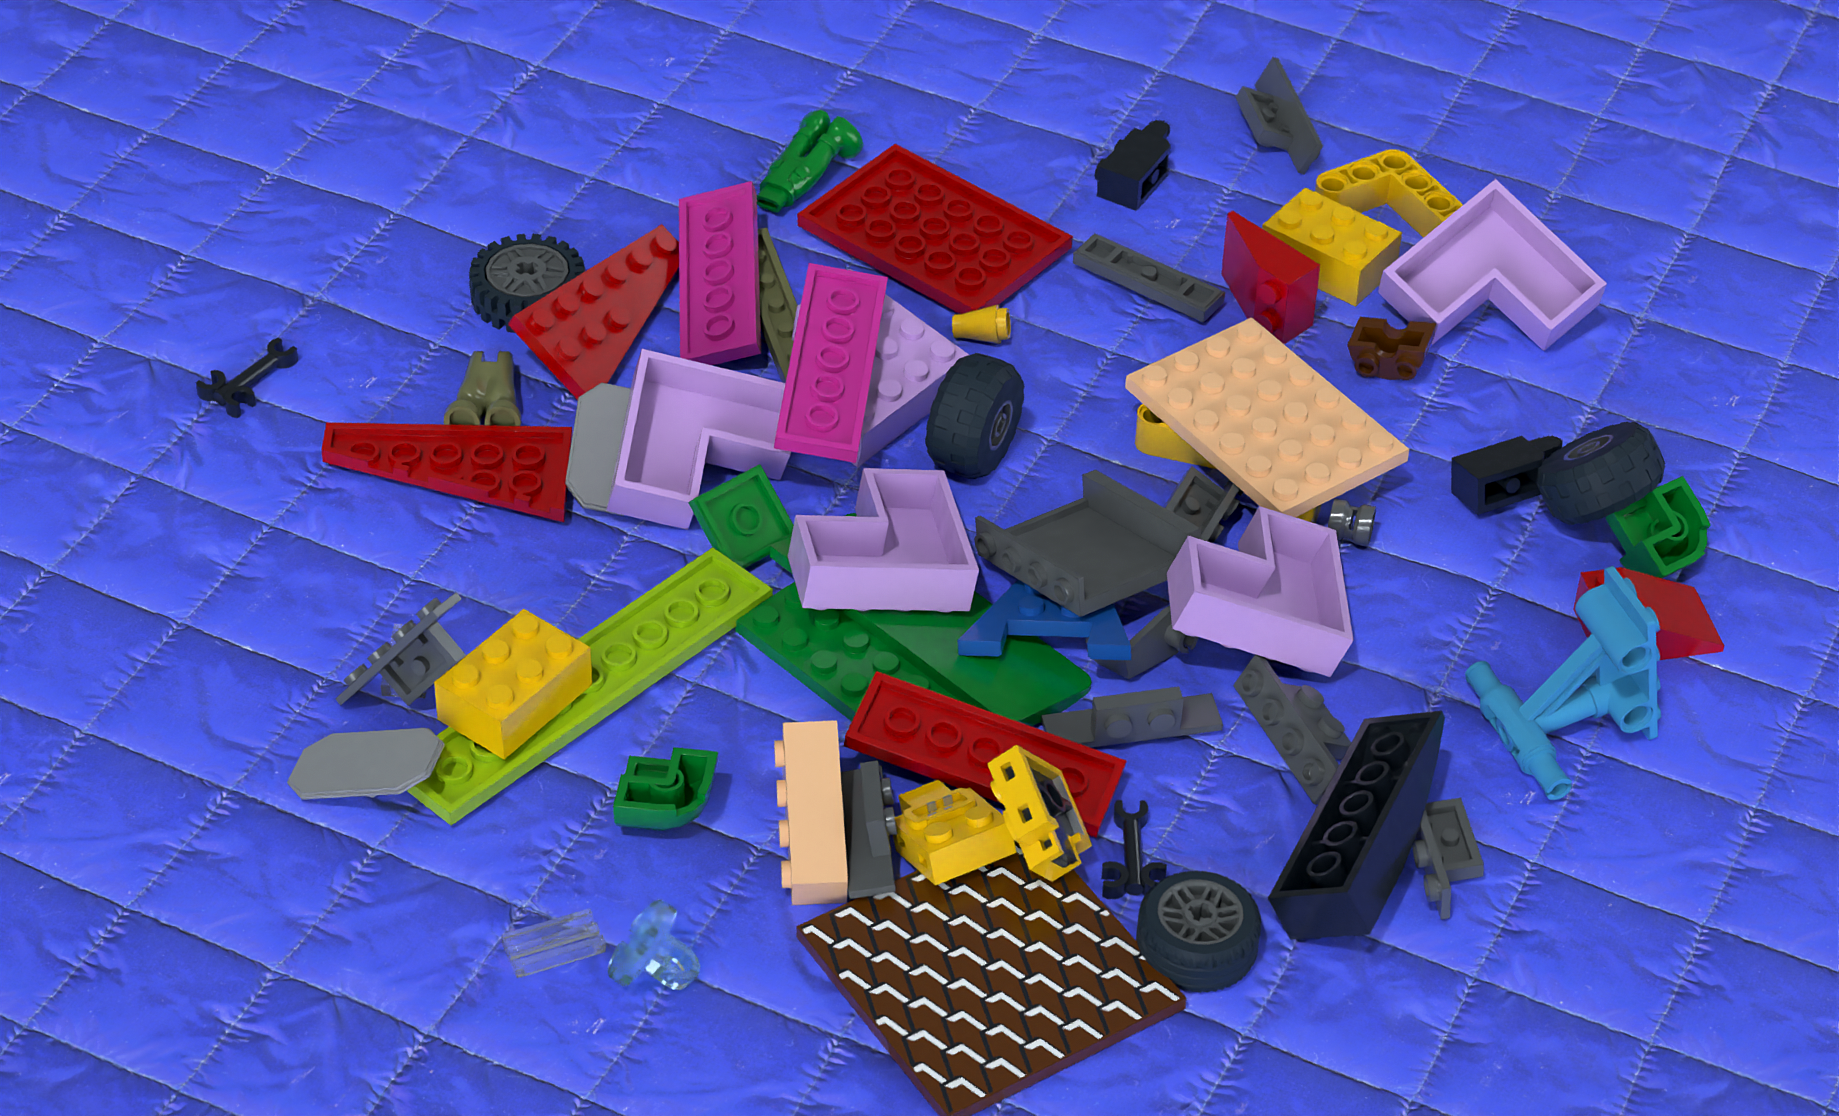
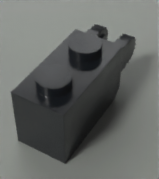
M1155 120L1151 123L1149 122V125L1143 130L1133 128L1124 139H1120L1116 143L1110 155L1106 159H1101L1096 167L1095 179L1098 180L1097 197L1135 211L1142 206L1168 176L1170 144L1167 140L1170 134V124L1168 122Z
M1548 435L1528 441L1523 436H1519L1452 457L1451 493L1477 515L1541 495L1536 483L1539 467L1542 466V462L1550 457L1552 453L1562 448L1563 440L1553 435Z

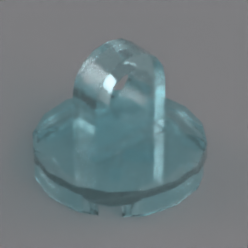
M654 900L632 922L629 931L633 934H630L628 937L631 939L629 944L623 941L621 944H618L609 961L608 976L615 980L616 983L622 987L627 986L645 971L665 986L682 990L699 975L700 963L695 953L686 944L669 934L677 913L674 906L664 900ZM670 960L674 961L681 970L677 969Z

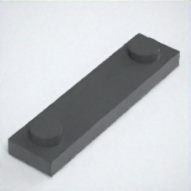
M1096 233L1073 253L1074 264L1201 322H1205L1224 303V291Z

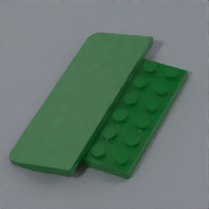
M850 513V514H847V515H845V516H856V517H857V514H856V513ZM791 537L770 545V558L793 574L788 559ZM793 582L736 620L735 632L850 721L853 720L876 671L1029 726L1040 723L1042 715L1063 712L1086 696L1091 689V678L1084 670L1037 636L1007 635L1002 655L999 657L959 655L958 639L993 605L976 591L973 594L970 611L945 613L930 610H911L908 612L879 609L867 611L855 609L816 610L813 608H802L796 584Z

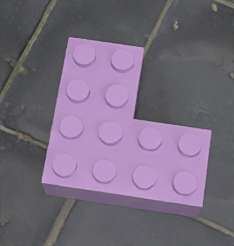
M1495 179L1388 266L1382 273L1378 293L1408 322L1437 323L1432 345L1489 299L1532 341L1545 351L1600 304L1607 283Z
M886 294L856 463L851 462L857 468L931 412L933 400H935L937 390L944 380L946 373L959 358L969 355ZM801 303L797 306L792 333L793 341L795 337Z
M642 349L632 379L606 511L688 530L694 514L688 502L699 496L704 463L746 472L761 464L768 478L781 480L791 451L774 449V442L786 383Z
M863 468L855 506L857 517L795 516L788 559L802 608H813L816 610L855 609L859 611L879 609L902 612L930 610L945 613L970 611L979 568L944 470Z
M1259 506L1238 542L1239 551L1191 536L1186 538L1167 571L1172 629L1188 636H1197L1220 643L1227 648H1236L1263 656L1267 660H1276L1299 667L1306 672H1315L1328 677L1332 676L1354 640L1336 530Z

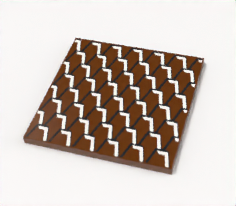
M1015 840L1017 853L936 886L917 870L894 881L896 892L856 898L796 926L797 939L939 1116H971L1186 1008L1187 998L1170 978L1159 973L1145 960L1140 952L1137 941L1074 869L1052 882L1029 870L1021 847Z

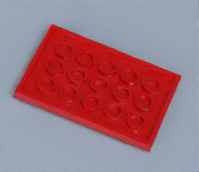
M897 144L892 145L797 214V226L959 314L999 305L1072 248L1073 239L1072 235Z

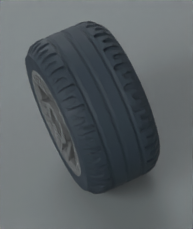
M1207 871L1180 872L1161 879L1160 882L1155 883L1147 891L1139 908L1136 941L1145 960L1159 973L1170 978L1178 989L1190 992L1217 991L1237 983L1252 968L1258 954L1261 916L1254 898L1234 880Z

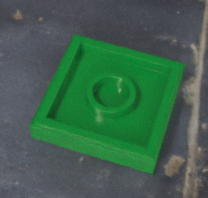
M761 464L688 502L711 546L742 568L769 555L771 544L792 537L794 525Z

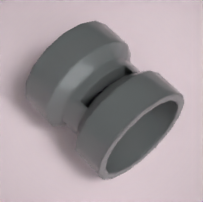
M1335 498L1328 528L1336 530L1338 541L1347 538L1352 539L1356 545L1368 547L1374 526L1376 506L1363 504L1360 507L1351 506L1346 500ZM1354 516H1356L1353 530H1351Z

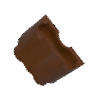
M1359 317L1347 344L1351 358L1355 361L1354 367L1356 371L1366 377L1375 376L1387 380L1413 379L1425 360L1435 336L1437 323L1409 321L1406 328L1395 329L1388 324L1387 319Z

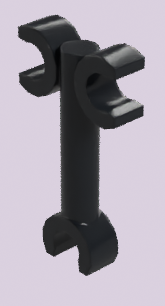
M273 339L267 345V355L229 382H226L225 374L219 370L211 371V385L198 380L196 382L197 395L204 401H216L221 406L225 405L228 415L239 418L241 416L240 403H246L251 407L256 405L255 393L249 387L275 368L283 369L294 366L298 361L297 348L292 346L283 352L282 339Z
M1117 800L1114 804V823L1123 830L1124 865L1115 861L1102 863L1101 879L1115 880L1103 881V898L1118 899L1124 896L1126 892L1130 895L1142 893L1145 896L1147 891L1157 883L1155 880L1160 881L1166 878L1167 867L1164 863L1152 862L1143 867L1141 829L1145 827L1148 818V804L1146 801L1140 800L1139 811L1133 814L1123 810L1122 800Z

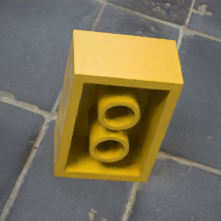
M1306 187L1262 226L1263 230L1320 264L1317 289L1355 307L1380 285L1383 271L1399 258L1402 232Z
M522 609L434 682L437 719L505 760L592 685L591 647L531 612Z

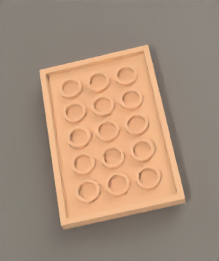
M1252 317L1126 375L1125 388L1256 504L1289 516L1297 517L1408 462V447Z

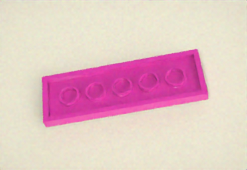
M752 181L679 199L680 358L715 365L761 354L757 192Z
M813 263L808 264L774 449L856 463L888 277Z

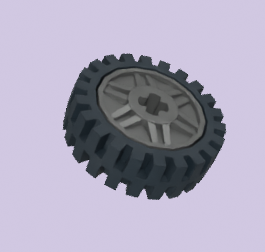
M517 234V240L512 241L507 236L501 238V245L493 241L488 244V250L482 248L477 253V258H473L469 269L471 301L476 314H481V319L486 323L492 321V327L500 330L506 325L507 332L515 333L508 325L515 314L585 272L582 256L579 257V253L575 248L570 249L569 243L562 240L557 244L556 238L548 236L543 241L541 234H532L531 239H526L525 234Z

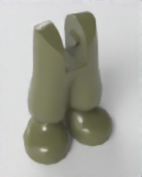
M474 351L472 353L464 379L457 393V400L449 404L445 410L444 425H482L484 415V425H521V412L516 406L514 361L511 352L499 351L497 362H485L484 351Z

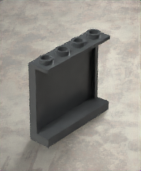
M1093 470L1082 475L1083 498L1007 529L1000 528L982 516L975 517L976 536L974 541L979 556L1082 617L1167 581V571L1186 538L1191 536L1201 539V528L1103 473Z

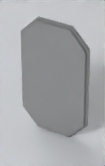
M600 383L578 398L565 485L582 508L622 515L606 511L631 388Z
M429 728L333 733L303 750L287 784L301 799L357 796L373 798L376 795L401 794L430 777L445 744Z

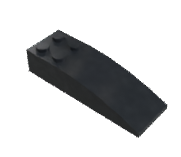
M1442 711L1366 718L1363 720L1268 897L1290 940L1371 934L1404 868L1418 832L1438 759L1445 721Z

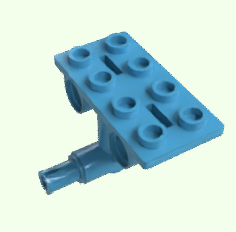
M1614 566L1604 569V584L1585 592L1576 603V613L1591 632V635L1525 703L1522 702L1512 687L1503 685L1488 662H1476L1465 672L1466 681L1480 698L1482 714L1490 721L1505 748L1516 759L1520 769L1536 778L1545 791V795L1550 800H1557L1568 794L1572 788V781L1556 762V749L1546 734L1590 716L1597 719L1610 714L1619 728L1625 733H1634L1642 730L1648 740L1658 737V720L1661 718V711L1657 703V691L1660 690L1661 685L1657 675V662L1660 661V653L1656 645V632L1660 630L1659 621L1653 609L1649 606L1644 607L1640 602L1629 578L1623 579Z

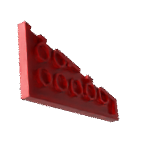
M661 224L515 314L508 325L578 400L581 395L598 384L609 382L679 267V242Z
M326 422L321 449L322 459L325 463L560 522L565 521L568 492L565 480L573 435L572 427Z

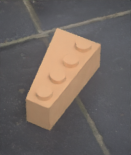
M837 720L783 723V740H774L775 768L782 767L783 780H776L777 807H785L786 820H779L778 822L780 848L788 847V860L781 861L782 889H791L792 905L847 903L848 876Z

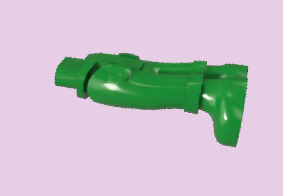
M814 110L806 114L801 120L799 130L793 136L792 141L771 164L767 176L760 183L757 205L776 213L783 207L792 206L795 200L797 201L820 180L831 160L837 155L850 159L855 158L861 152L863 140L859 131L848 120L837 116L831 122L829 115L823 110Z

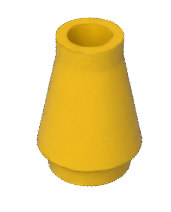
M997 304L964 314H955L952 316L953 337L1000 344L1001 340L1010 339L1011 336L1009 309L999 308Z

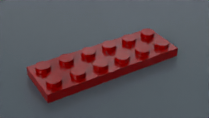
M876 671L844 740V747L957 788H971L978 795L999 802L991 789V782L994 779L987 763L1015 745H1018L1062 771L1088 835L1096 838L1127 760Z

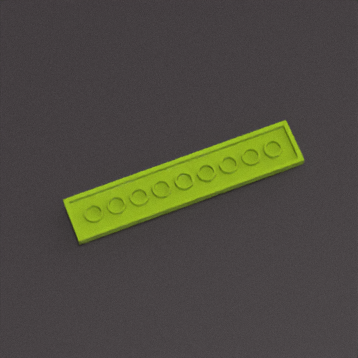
M712 547L577 639L591 647L592 685L505 760L451 727H448L437 734L445 746L430 777L406 791L452 826L735 628L737 619L773 596V588Z

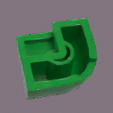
M1684 476L1655 488L1652 492L1645 495L1644 498L1605 518L1627 553L1619 560L1626 569L1659 578L1667 577L1686 568L1705 554L1704 550L1707 545V529L1711 526L1703 507Z
M673 747L671 760L629 756L625 774L620 776L613 804L614 823L616 826L667 830L685 826L698 818L709 800L718 762V752Z

